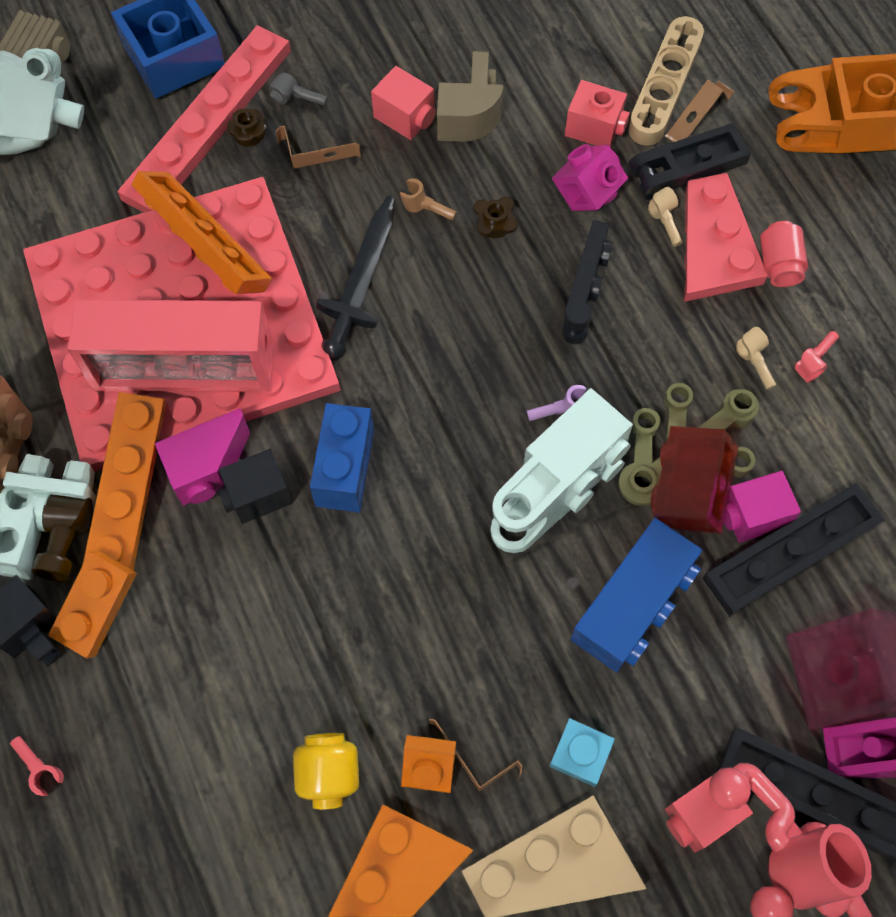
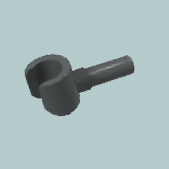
M288 73L279 74L270 85V88L273 89L270 97L282 105L286 104L292 95L323 106L327 102V96L298 86L297 81Z

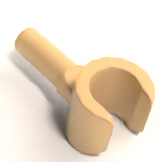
M665 187L653 195V199L648 205V211L655 219L660 218L673 247H677L683 241L670 211L678 207V199L671 188Z
M753 327L738 340L736 351L743 359L751 361L766 390L775 387L776 383L760 352L768 347L769 340L764 331L759 327Z

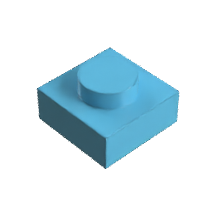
M569 718L549 767L595 787L615 738Z

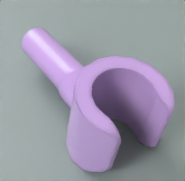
M582 385L571 386L563 400L527 410L529 421L565 413L575 403L573 400L579 399L584 395L586 387Z

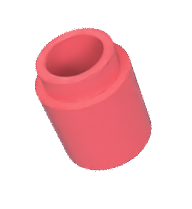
M778 221L771 224L760 235L763 264L768 275L767 277L770 278L771 284L775 287L797 285L804 281L806 277L805 272L808 269L803 229L789 221Z

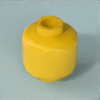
M323 733L305 736V744L296 747L293 751L294 789L296 794L300 798L312 800L313 809L324 810L342 807L343 797L352 795L359 788L357 747L353 743L345 741L344 733Z

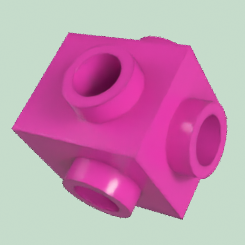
M588 144L574 149L567 157L568 162L552 177L553 182L572 211L599 210L601 206L606 205L616 197L618 188L628 179L620 165L619 157L611 150L609 145L589 146Z

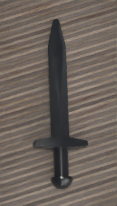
M393 196L386 197L372 217L340 302L327 299H318L316 301V308L335 319L328 339L323 340L321 344L323 351L329 354L330 359H339L346 353L344 343L351 325L366 328H375L377 326V318L361 310L360 307L392 224Z

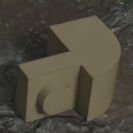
M473 51L471 84L439 82L437 141L466 142L477 140L489 134L498 125L502 115L503 85L495 84L496 69H488L489 52Z

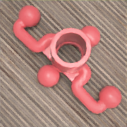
M739 763L733 768H721L712 775L709 782V792L712 800L721 808L729 810L739 809L748 802L752 790L773 812L765 828L766 839L772 849L768 861V876L772 887H762L753 894L750 902L752 917H793L794 908L804 910L815 907L821 914L827 917H840L845 912H847L849 917H873L861 896L868 890L872 879L870 859L862 841L850 828L841 824L827 826L820 822H807L799 828L794 822L795 811L791 802L752 764Z

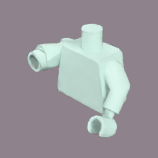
M33 48L27 50L23 58L4 50L0 51V155L18 154L42 147L46 140L56 135L58 123L77 129L80 128L84 115V105L63 99L65 79L60 77L62 63L58 54L53 50Z

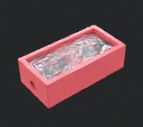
M75 300L68 351L94 391L271 392L274 343L261 301Z

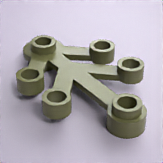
M672 384L664 398V404L668 409L666 453L652 463V437L657 433L660 417L656 411L650 408L638 410L632 420V431L635 434L634 462L623 469L618 482L622 496L628 502L638 506L651 505L661 495L692 498L702 504L715 502L722 491V483L716 475L703 473L695 481L666 476L678 467L728 472L737 478L747 476L755 465V456L748 448L736 447L730 453L701 451V449L730 426L734 428L749 426L759 411V402L755 395L745 389L730 391L725 396L720 411L686 436V415L693 400V392L686 384ZM681 394L686 401L683 403L675 402L671 395ZM734 401H742L749 408L740 409L735 405ZM648 419L652 422L653 427L643 428L639 425L638 420ZM733 458H743L747 463V467L741 468L736 466ZM639 476L645 477L649 480L650 486L645 488L639 487L634 479ZM702 483L710 484L714 489V493H703L699 485Z

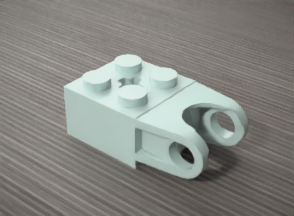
M592 388L526 448L524 465L494 497L492 506L494 518L490 532L493 542L503 551L518 553L529 548L570 510L575 513L580 511L592 498L594 492L591 489L601 479L606 483L611 481L624 466L625 462L621 459L631 446L627 441L633 424ZM502 526L510 532L526 531V535L519 541H508L503 538L499 529Z

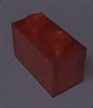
M670 427L668 441L663 443L660 451L662 470L659 484L655 485L652 490L651 508L653 510L652 515L671 529L722 534L739 447L725 429Z

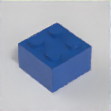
M137 0L111 12L124 49L155 99L214 73L225 64L218 35L195 0Z

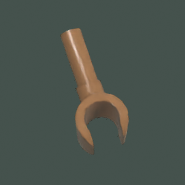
M417 179L407 180L408 190L413 195L400 192L402 203L407 211L419 212L424 208L453 221L455 219L457 211L427 197L421 181Z

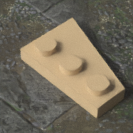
M594 796L461 871L484 917H503L647 889Z

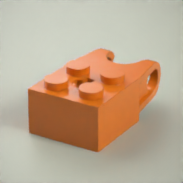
M896 54L832 58L830 65L790 71L781 74L771 82L768 88L770 102L779 108L799 112L783 120L777 126L775 133L776 142L784 150L835 154L896 150ZM786 86L799 87L794 93H778L779 90ZM793 130H807L798 137L791 138L785 136Z

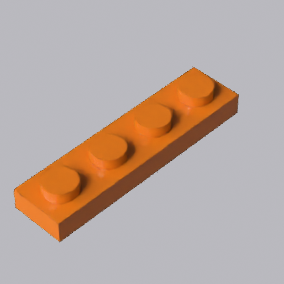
M137 172L131 185L144 198L145 204L156 211L169 224L170 230L175 235L181 237L195 251L196 257L219 276L226 289L236 295L266 291L272 281L268 273L169 172Z
M124 392L118 393L83 564L89 551H100L134 571L157 455L155 443L160 440L167 405L166 401L162 398Z

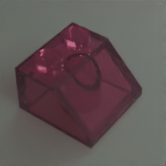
M871 608L786 635L809 730H820L896 717V613Z

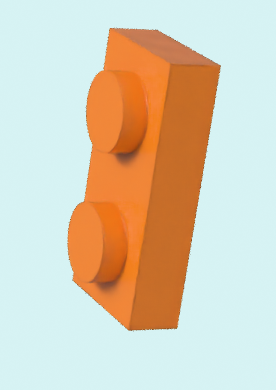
M89 551L48 636L86 659L95 657L137 572L100 551Z

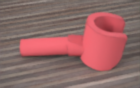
M830 331L817 347L807 349L802 354L801 360L795 364V370L806 383L812 382L827 369L828 366L821 357L839 338L835 331Z
M21 736L11 741L10 745L31 772L28 782L32 792L36 795L48 796L47 792L41 788L39 781L42 774L46 771H50L58 783H63L64 775L58 767L45 765L40 758L36 757Z

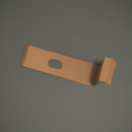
M707 80L665 137L672 142L688 138L719 96L728 101L734 91L719 80L716 85ZM693 111L696 112V118L693 122L688 123L686 119Z
M280 126L275 131L278 144L282 140L287 139L293 169L353 156L361 158L360 145L357 143L292 155L285 126ZM326 153H336L334 156L324 157Z
M429 719V724L436 726L444 740H449L437 721ZM455 750V756L457 757V759L459 760V762L461 763V765L463 766V768L465 769V771L467 772V774L469 775V777L471 778L479 792L491 783H493L495 780L503 776L505 773L510 771L515 766H517L520 770L519 778L521 776L522 765L519 761H516L508 768L500 772L498 775L490 779L488 782H486L482 786H479V784L477 783V781L475 780V778L473 777V775L471 774V772L469 771V769L467 768V766Z

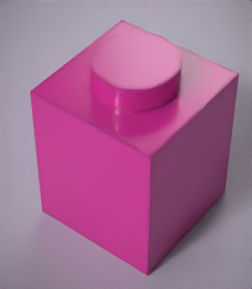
M783 471L731 486L720 508L726 528L729 531L734 530L739 543L774 533L797 519L801 513Z

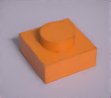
M407 735L404 746L401 787L450 793L456 741Z

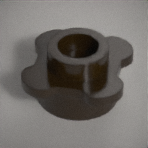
M501 197L499 200H491L489 202L484 199L478 200L473 207L474 213L479 218L477 231L481 235L490 238H500L507 233L514 232L517 229L518 222L512 215V209L514 208L513 200L509 197ZM498 214L499 217H492V215Z

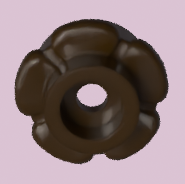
M247 108L233 113V119L228 121L227 129L229 134L234 136L235 141L242 146H254L260 143L267 129L264 123L265 116L256 109L251 110Z

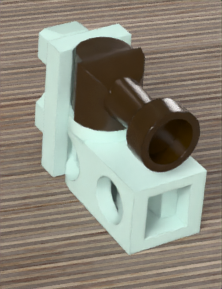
M26 454L18 473L6 472L2 484L5 488L0 494V575L8 577L18 575L22 579L33 580L34 575L50 581H69L73 564L66 558L74 536L81 535L90 528L97 499L92 491L95 472L90 464L71 460L66 464L62 480L50 478L54 468L50 459L43 456ZM41 531L49 532L47 552L39 553L35 556L42 534Z

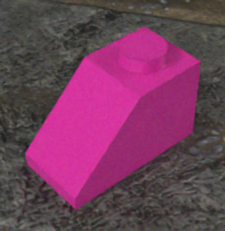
M240 408L155 443L171 486L183 506L189 503L199 504L208 501L216 494L217 487L225 485L219 469L238 461L250 436V431Z
M896 717L823 728L829 771L846 779L896 778Z

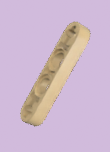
M678 17L670 24L633 109L628 132L633 141L640 145H654L664 136L696 59L704 29L702 24L692 17ZM682 35H688L684 48L678 46ZM673 60L679 62L683 68L671 71L666 69L663 63ZM661 89L668 92L670 98L663 101L657 100L650 95V92ZM648 114L655 115L654 122L650 128L643 127Z

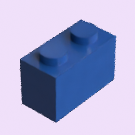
M326 403L310 483V490L316 507L360 513L374 436V425L370 408Z

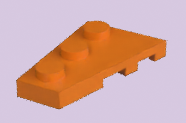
M382 805L328 917H413L474 850Z

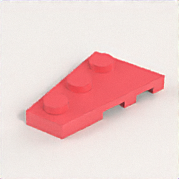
M723 173L688 181L685 189L686 252L684 255V269H686L684 302L764 285L768 275L765 272L763 262L728 174Z

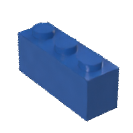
M654 518L575 626L570 640L616 673H618L625 661L634 666L649 645V642L642 638L652 624L659 629L662 627L676 606L669 601L678 587L686 592L701 571V568L695 565V562L702 549Z

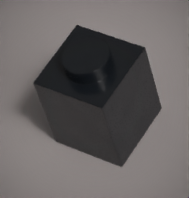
M271 448L219 469L225 484L217 487L223 506L227 513L235 510L242 524L293 504Z

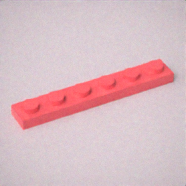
M257 25L117 192L121 201L143 213L153 210L145 204L144 198L131 185L138 171L169 172L182 185L227 130V123L233 119V113L247 106L291 52L289 40Z

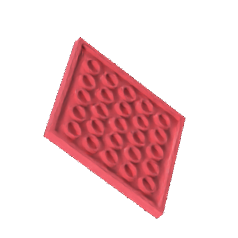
M264 177L194 198L272 278L265 292L236 295L226 289L219 276L196 257L195 251L181 237L175 235L170 230L169 224L154 210L23 249L80 462L90 464L94 472L103 469L119 392L162 398L166 401L167 405L159 440L161 441L239 408L247 422L341 391L329 354L325 353L322 349L323 338ZM75 300L261 301L274 343L271 392L94 391L68 351Z

